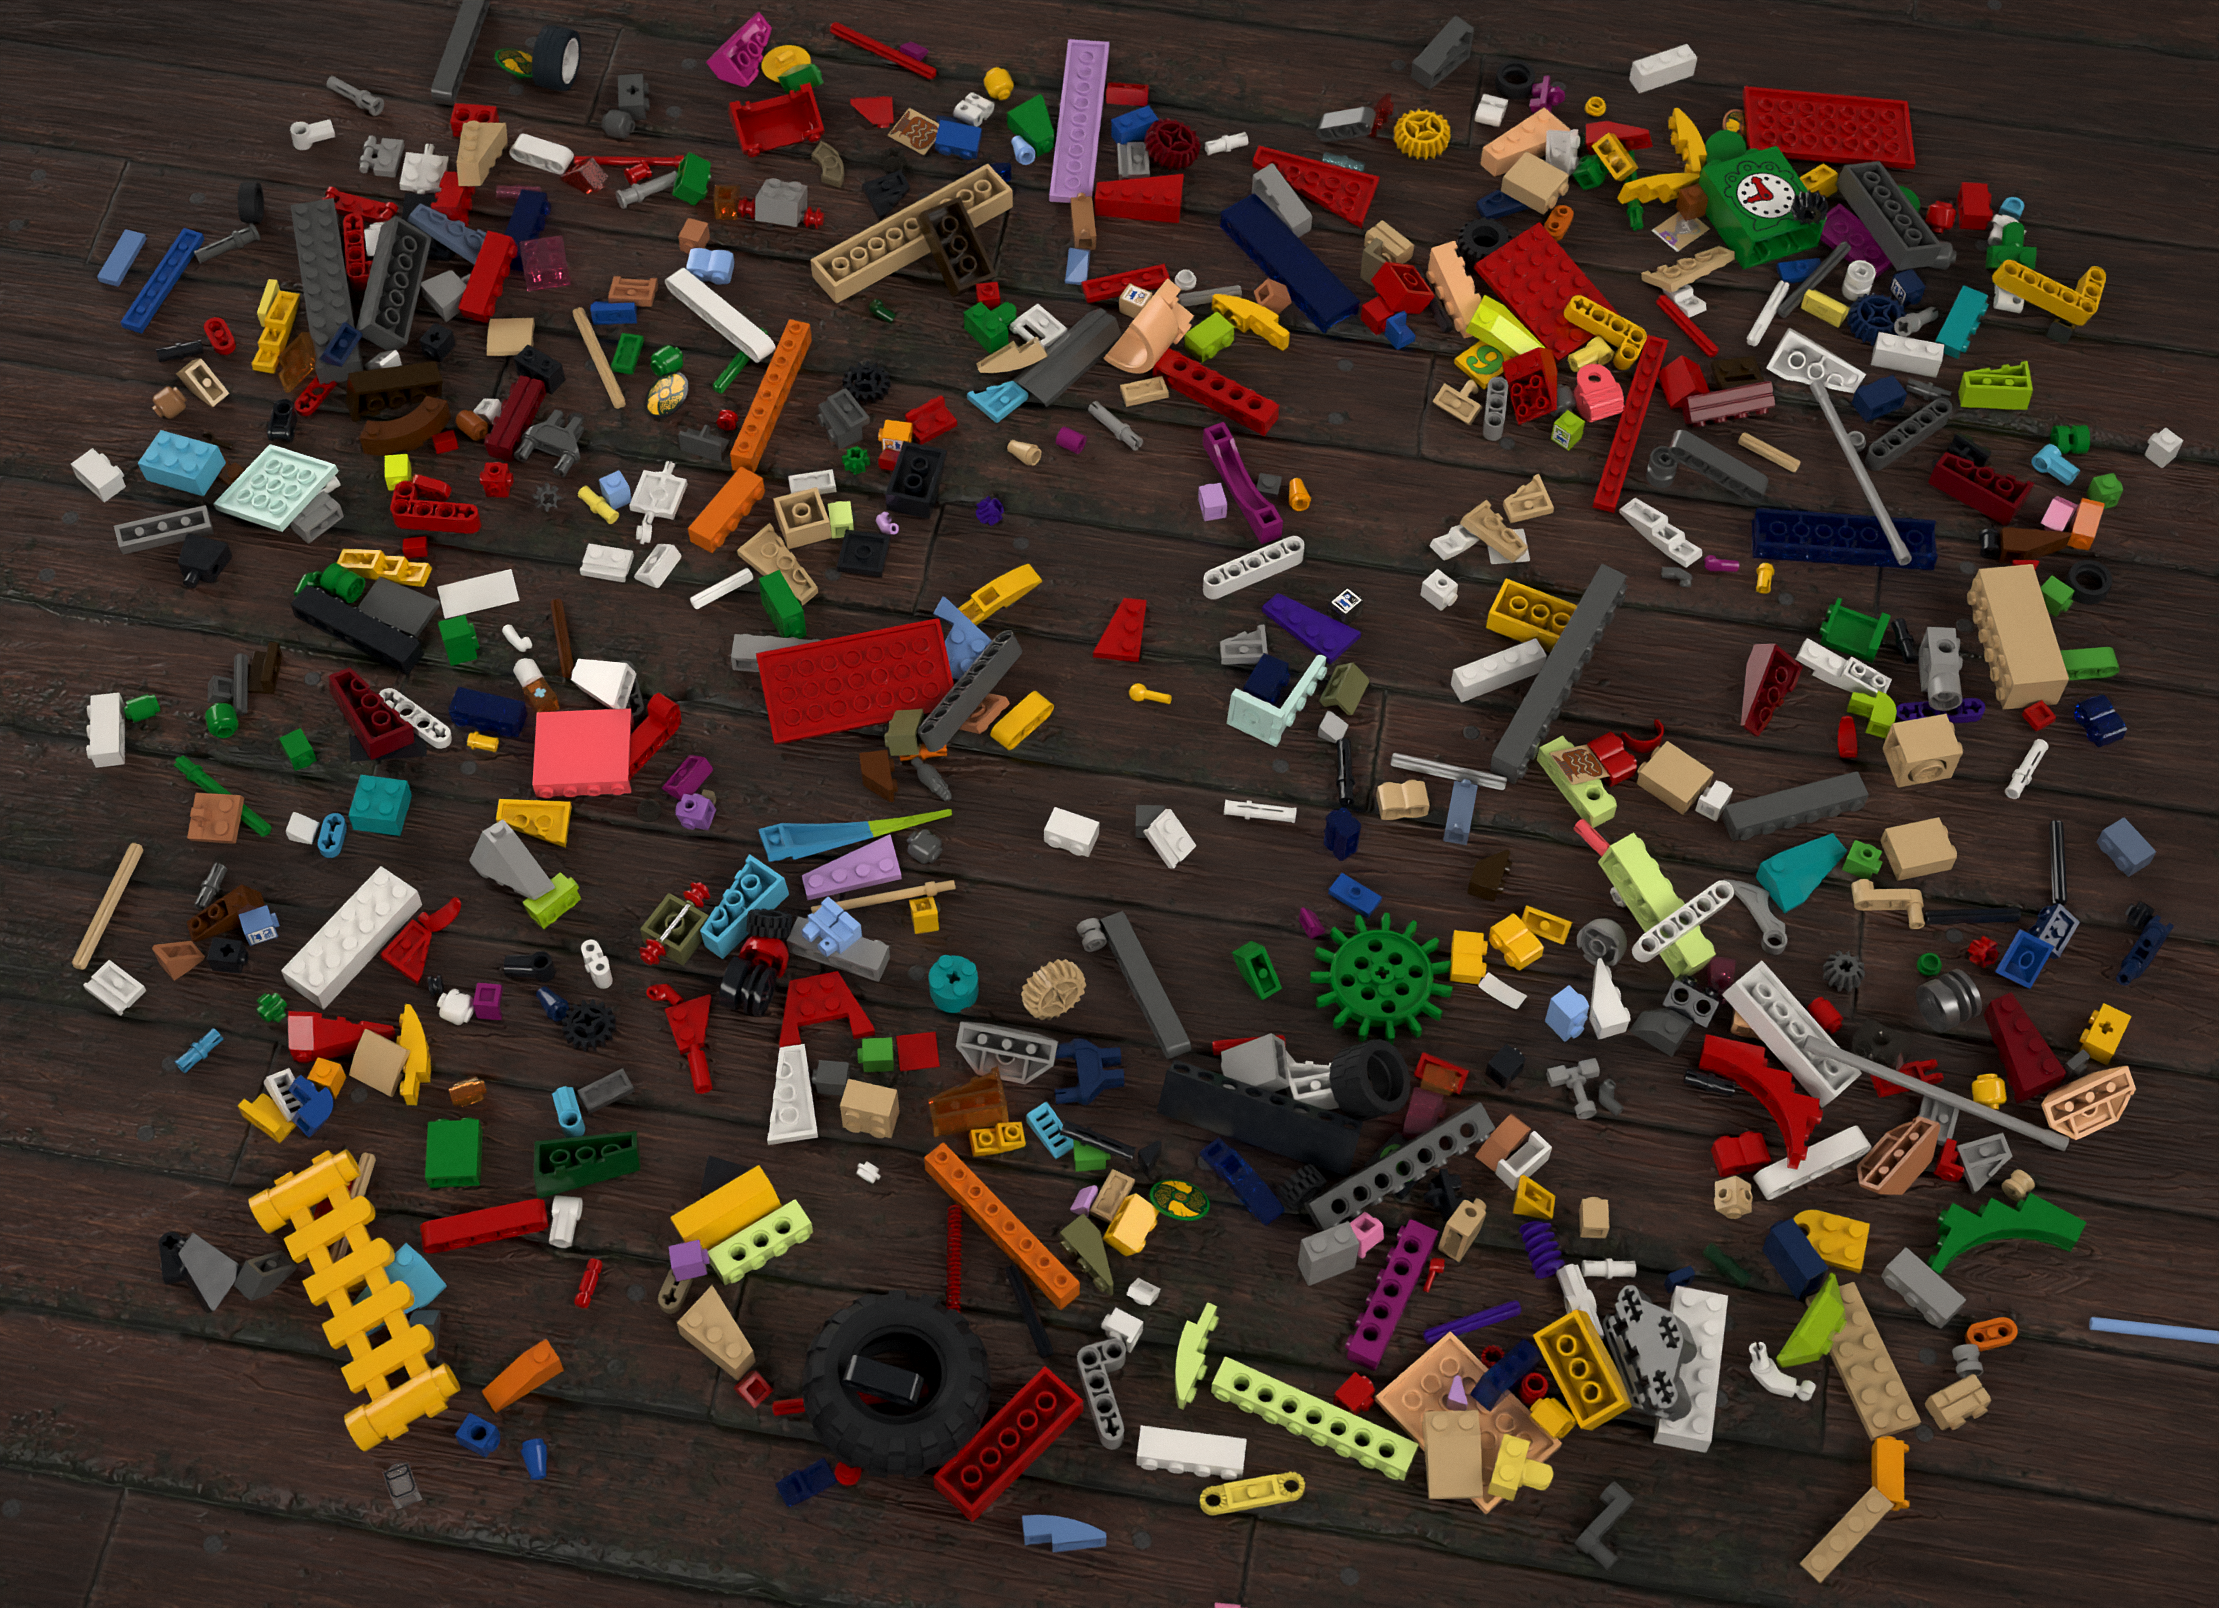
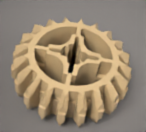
M1057 959L1054 963L1049 961L1047 966H1041L1039 971L1033 972L1031 978H1027V984L1022 987L1024 991L1021 993L1023 1005L1035 1018L1038 1017L1040 1020L1045 1018L1051 1020L1053 1016L1058 1018L1061 1013H1067L1069 1008H1074L1075 1002L1080 1001L1079 996L1085 993V977L1078 966L1067 959L1063 961Z

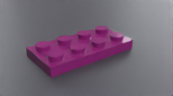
M1838 204L1826 213L1827 219L1820 237L1824 243L1835 250L1841 242H1847L1851 246V250L1844 258L1850 263L1858 260L1869 262L1875 268V278L1893 266L1863 222L1841 204Z

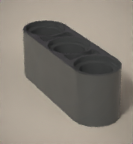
M1361 107L1326 113L1321 117L1316 135L1325 142L1369 135L1376 118V112L1369 107Z

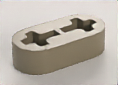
M672 1268L668 1272L658 1295L660 1309L667 1314H673L680 1310L692 1284V1278L681 1280L678 1286H676L677 1282ZM674 1292L675 1302L666 1305L665 1299H670Z

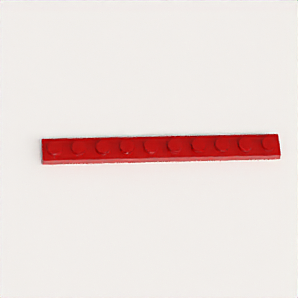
M1647 335L1593 502V508L1611 513L1615 512L1669 340Z

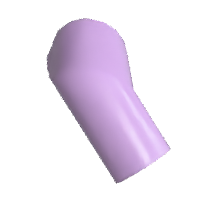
M882 512L881 515H877L876 523L882 534L891 535L898 533L899 527L896 523H890L892 517H888V512Z

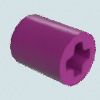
M1063 426L1056 437V444L1071 452L1080 454L1086 444L1087 437Z

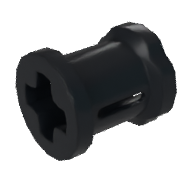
M1989 528L1979 532V540L1982 544L1980 556L1988 559L2000 555V547L1998 546L1999 531Z

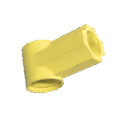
M1598 336L1593 338L1585 348L1569 355L1568 362L1572 371L1578 372L1583 366L1588 364H1607L1612 360L1615 353L1604 339Z

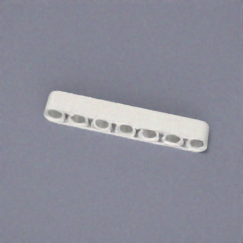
M685 268L679 269L665 279L666 287L675 297L756 363H759L776 350L775 344L768 335Z

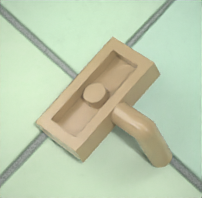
M1473 380L1467 381L1461 392L1444 383L1432 401L1433 404L1469 426L1482 409L1480 404L1468 398L1470 393L1477 394L1479 391Z

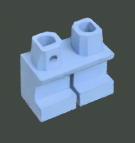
M827 897L821 903V908L814 914L808 915L809 922L801 930L802 936L808 942H812L818 936L823 939L817 946L825 957H828L835 951L841 954L862 937L861 924L846 911L844 912L830 897Z

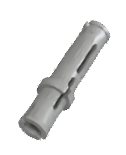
M1098 401L1093 402L1096 407L1092 404L1088 407V412L1110 429L1118 440H1123L1134 451L1138 450V447L1135 445L1141 447L1143 439L1131 431L1128 424H1123Z

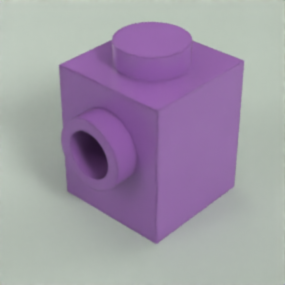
M700 1240L669 1246L671 1267L676 1281L707 1275L706 1264H710V1258L707 1248H702Z

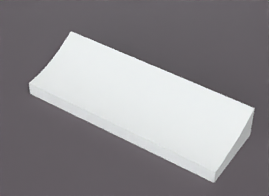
M1763 961L1759 962L1722 994L1812 1097L1820 1099L1819 1105L1821 1108L1836 1098L1862 1074L1859 1069L1803 1049L1808 1035L1826 1041L1837 1048L1839 1047Z

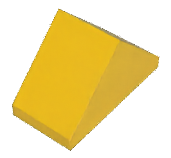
M933 896L909 900L915 934L938 931V911Z
M1520 1175L1513 1213L1550 1220L1553 1218L1556 1196L1526 1175Z

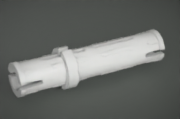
M2037 739L2034 741L2019 769L2013 772V779L2005 789V794L2009 798H2019L2025 785L2031 782V775L2049 748L2044 740Z
M1225 800L1224 815L1243 816L1248 820L1251 817L1295 823L1296 808L1254 804L1247 800V803Z

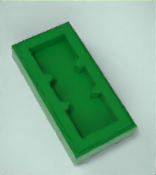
M627 333L621 334L611 365L612 372L633 375L644 342L643 336Z

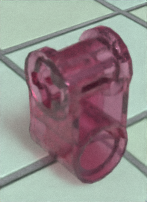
M1714 956L1708 963V986L1718 990L1721 996L1733 985L1736 959ZM1724 998L1721 1004L1725 1003L1727 1000Z

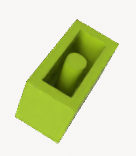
M1215 312L1185 334L1184 348L1203 363L1208 358H1213L1224 347L1232 344L1235 327L1222 315Z

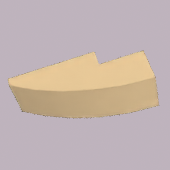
M1036 336L1019 348L1014 341L1010 342L978 362L977 367L980 373L1007 372L1034 364L1048 355Z

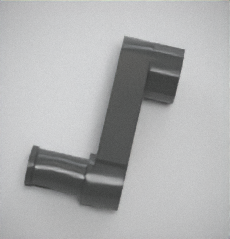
M1615 1481L1599 1497V1500L1607 1508L1575 1542L1585 1554H1591L1606 1570L1616 1562L1618 1556L1614 1555L1600 1542L1601 1537L1635 1501Z

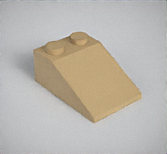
M1478 1410L1425 1412L1422 1429L1429 1500L1482 1498L1481 1435Z

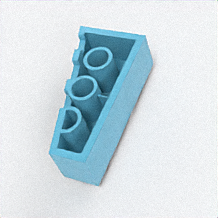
M750 854L745 860L746 864L742 871L739 870L734 877L735 881L731 888L727 889L723 894V900L720 905L714 908L700 930L705 947L722 959L749 934L746 932L748 911L755 909L774 910L789 895L785 878Z

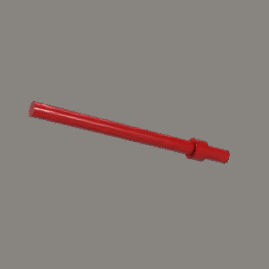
M575 156L574 164L638 165L639 161L643 160L648 166H675V168H678L679 163L685 156Z

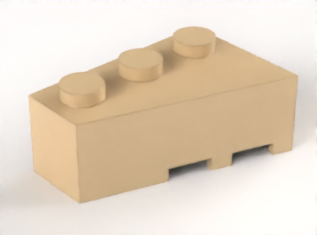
M711 1285L677 1322L679 1333L739 1381L756 1362L754 1352L713 1285Z

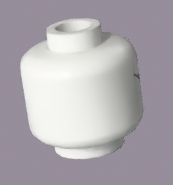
M452 989L448 994L443 993L437 1003V1006L440 1007V1017L455 1025H461L464 1022L468 1023L475 1011L473 998L457 989Z

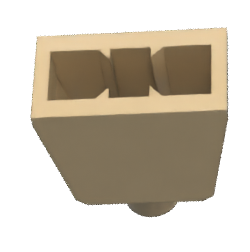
M1474 1199L1472 1202L1463 1200L1446 1223L1438 1246L1439 1251L1458 1262L1461 1261L1478 1235L1486 1216V1204L1482 1200Z

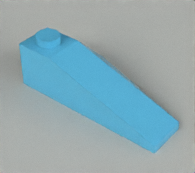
M407 1243L395 1253L394 1261L384 1268L391 1284L396 1281H403L414 1293V1304L404 1310L405 1314L418 1307L421 1309L427 1306L447 1287L426 1260ZM368 1285L352 1303L353 1306L373 1295ZM384 1322L366 1332V1335L369 1336L381 1330L382 1326L386 1325V1323Z

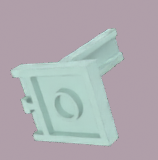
M1323 655L1316 656L1281 709L1235 688L1231 694L1227 724L1277 747L1285 728L1293 724L1296 717L1295 713L1303 709L1306 697L1308 695L1312 696L1316 689L1317 681H1322L1325 677L1327 657Z

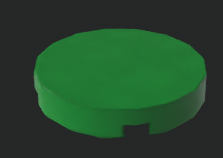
M1721 130L1714 133L1705 144L1707 163L1717 159L1722 162L1740 157L1747 151L1743 138L1735 131Z

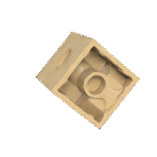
M1947 714L1892 723L1882 748L1897 787L1951 778L1963 754L1962 745L1960 742H1957L1954 725L1952 722H1949Z

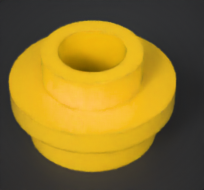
M1600 97L1590 98L1586 102L1585 111L1595 117L1603 115L1606 111L1604 100Z

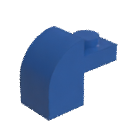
M300 1075L293 1081L289 1091L304 1106L295 1113L292 1121L310 1138L324 1125L331 1114L333 1098L327 1087L318 1092L310 1080Z

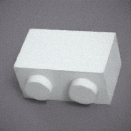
M93 448L71 463L76 477L103 502H106L126 487L123 481L124 474L117 466L113 467L103 453L99 455Z
M1054 807L1044 829V842L1055 848L1060 847L1069 850L1075 855L1089 857L1099 835V822Z

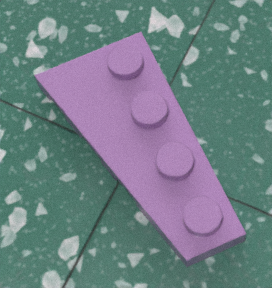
M890 834L802 875L807 900L902 879Z

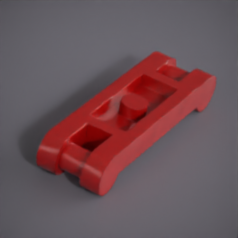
M329 187L325 192L326 197L321 199L334 198V201H338L335 203L338 214L347 216L351 213H357L362 216L363 221L371 223L387 222L398 211V206L392 202H387L386 204L340 192L334 187Z

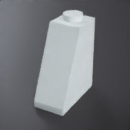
M578 659L572 671L571 680L582 691L609 709H626L636 672L627 663Z

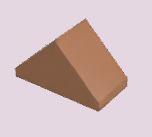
M192 941L158 944L152 948L159 964L174 981L205 958Z

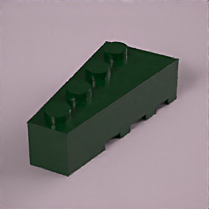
M637 1131L535 1141L534 1181L538 1199L640 1171V1148Z

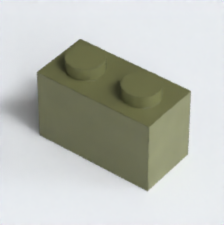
M923 709L895 710L893 719L889 721V731L885 733V745L889 747L891 756L919 755L923 741L917 730L925 721Z

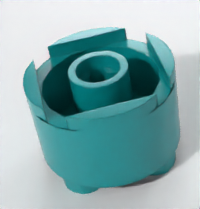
M942 955L931 967L929 972V991L934 1004L939 1009L949 1013L961 1012V1009L969 1008L975 1003L979 987L978 973L973 962L961 956Z

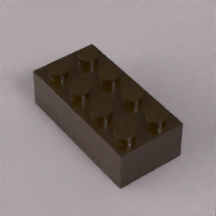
M960 197L925 210L916 218L952 298L975 289L976 284L989 283L997 276Z

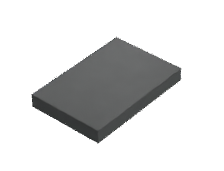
M379 576L357 608L370 617H377L383 624L389 627L394 626L398 628L401 633L407 636L418 638L439 608L440 603L436 599Z

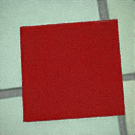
M936 1031L896 1036L900 1071L940 1067Z

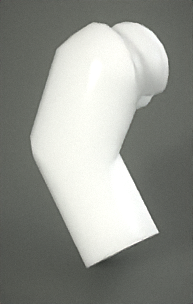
M505 625L503 627V634L519 651L526 652V649L532 647L529 637L521 639L512 625Z

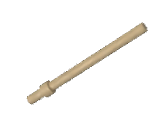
M954 880L939 883L931 881L926 882L923 886L835 903L843 910H849L927 895V897L935 896L938 892L954 890L956 888ZM822 905L811 907L812 913L814 914Z

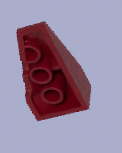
M1754 644L1746 666L1741 726L1755 737H1758L1770 722L1776 707H1781L1784 703L1783 698L1785 695L1793 691L1803 668L1800 663L1776 644Z

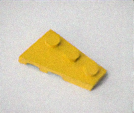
M499 799L496 821L498 823L504 820L515 831L566 848L572 806L571 802Z

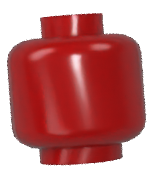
M1936 201L1935 204L1929 206L1925 223L1931 226V231L1943 233L1944 229L1949 230L1953 227L1956 210L1952 208L1953 204Z

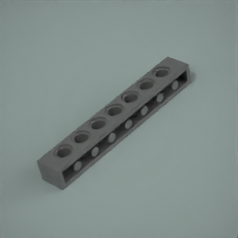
M1481 1102L1473 1103L1303 1204L1318 1230L1324 1231L1340 1225L1339 1221L1344 1218L1352 1219L1362 1213L1361 1208L1370 1204L1372 1207L1384 1200L1383 1195L1391 1191L1392 1194L1399 1192L1406 1187L1404 1183L1408 1180L1413 1179V1181L1421 1179L1427 1175L1425 1170L1434 1166L1436 1169L1448 1162L1447 1157L1455 1153L1458 1156L1468 1151V1145L1474 1141L1477 1143L1485 1141L1491 1137L1489 1133L1495 1130V1127ZM1463 1124L1469 1127L1467 1137H1463L1460 1133V1128ZM1442 1136L1448 1140V1147L1445 1150H1442L1439 1146V1140ZM1420 1149H1424L1427 1153V1159L1423 1163L1417 1157ZM1400 1161L1406 1166L1403 1175H1399L1396 1171V1165ZM1378 1174L1384 1177V1185L1381 1188L1375 1185V1177ZM1356 1187H1360L1363 1191V1196L1359 1201L1353 1197V1191ZM1336 1199L1342 1205L1340 1212L1337 1214L1331 1208L1332 1202Z

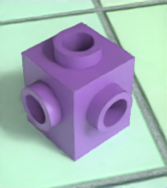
M696 793L693 795L683 794L681 801L676 806V816L681 825L691 830L695 828L709 830L716 812V808L711 800Z

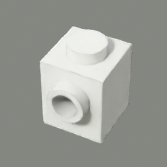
M2165 427L2159 434L2155 432L2149 438V446L2145 456L2160 468H2163L2176 457L2183 440Z
M1437 569L1422 582L1421 596L1442 611L1447 605L1451 606L1458 597V584Z

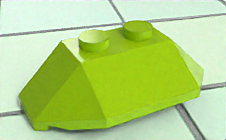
M1829 1274L1827 1280L1777 1356L1776 1360L1779 1367L1786 1368L1818 1361L1822 1354L1827 1355L1834 1343L1831 1340L1836 1332L1840 1334L1843 1331L1847 1320L1845 1319V1309L1835 1274Z

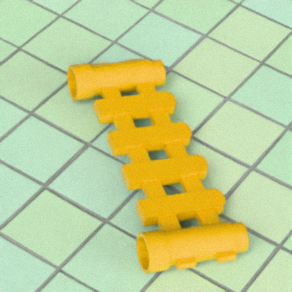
M347 1149L336 1155L327 1150L312 1159L314 1165L296 1175L293 1172L285 1174L274 1181L276 1184L274 1188H267L249 1198V1205L256 1220L268 1234L288 1224L290 1219L294 1224L296 1232L285 1237L284 1241L292 1259L296 1263L309 1258L315 1274L302 1281L315 1306L328 1301L335 1316L321 1325L331 1347L337 1350L347 1344L354 1361L341 1368L350 1390L356 1394L367 1388L372 1400L371 1403L367 1405L362 1404L344 1415L345 1424L358 1447L366 1452L383 1442L386 1436L390 1440H394L409 1431L407 1424L424 1414L432 1418L447 1409L446 1402L450 1396L460 1391V1386L454 1373L446 1363L431 1369L425 1359L424 1354L431 1351L434 1347V1337L431 1331L421 1324L411 1328L404 1313V1310L414 1304V1293L403 1281H396L391 1284L384 1268L394 1261V1250L382 1238L371 1241L365 1227L366 1224L375 1218L374 1206L361 1195L352 1199L347 1188L351 1181L362 1175L356 1160ZM329 1197L334 1210L315 1220L310 1208ZM346 1236L353 1252L334 1263L327 1247ZM366 1279L373 1295L353 1306L346 1289ZM385 1322L392 1339L373 1349L366 1332ZM405 1366L411 1380L391 1391L386 1376Z

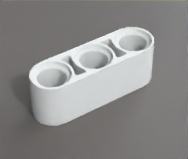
M520 134L509 151L510 156L518 162L556 174H563L574 158L572 151L567 147L527 134Z

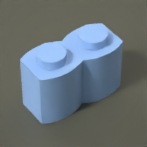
M693 248L690 250L686 270L701 282L710 281L717 285L728 284L731 281L735 264L732 252L725 250L710 251L703 248Z

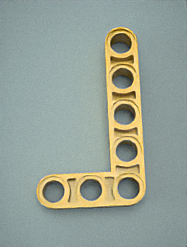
M2006 260L1992 275V279L1998 287L2073 324L2082 326L2098 309L2106 274L2100 267L2092 266L2079 279L2074 291L2013 260Z

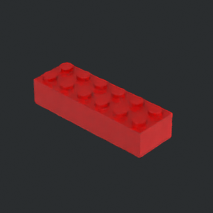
M1044 1366L973 1437L971 1442L959 1451L956 1457L948 1461L933 1476L934 1487L973 1523L1083 1413V1400Z

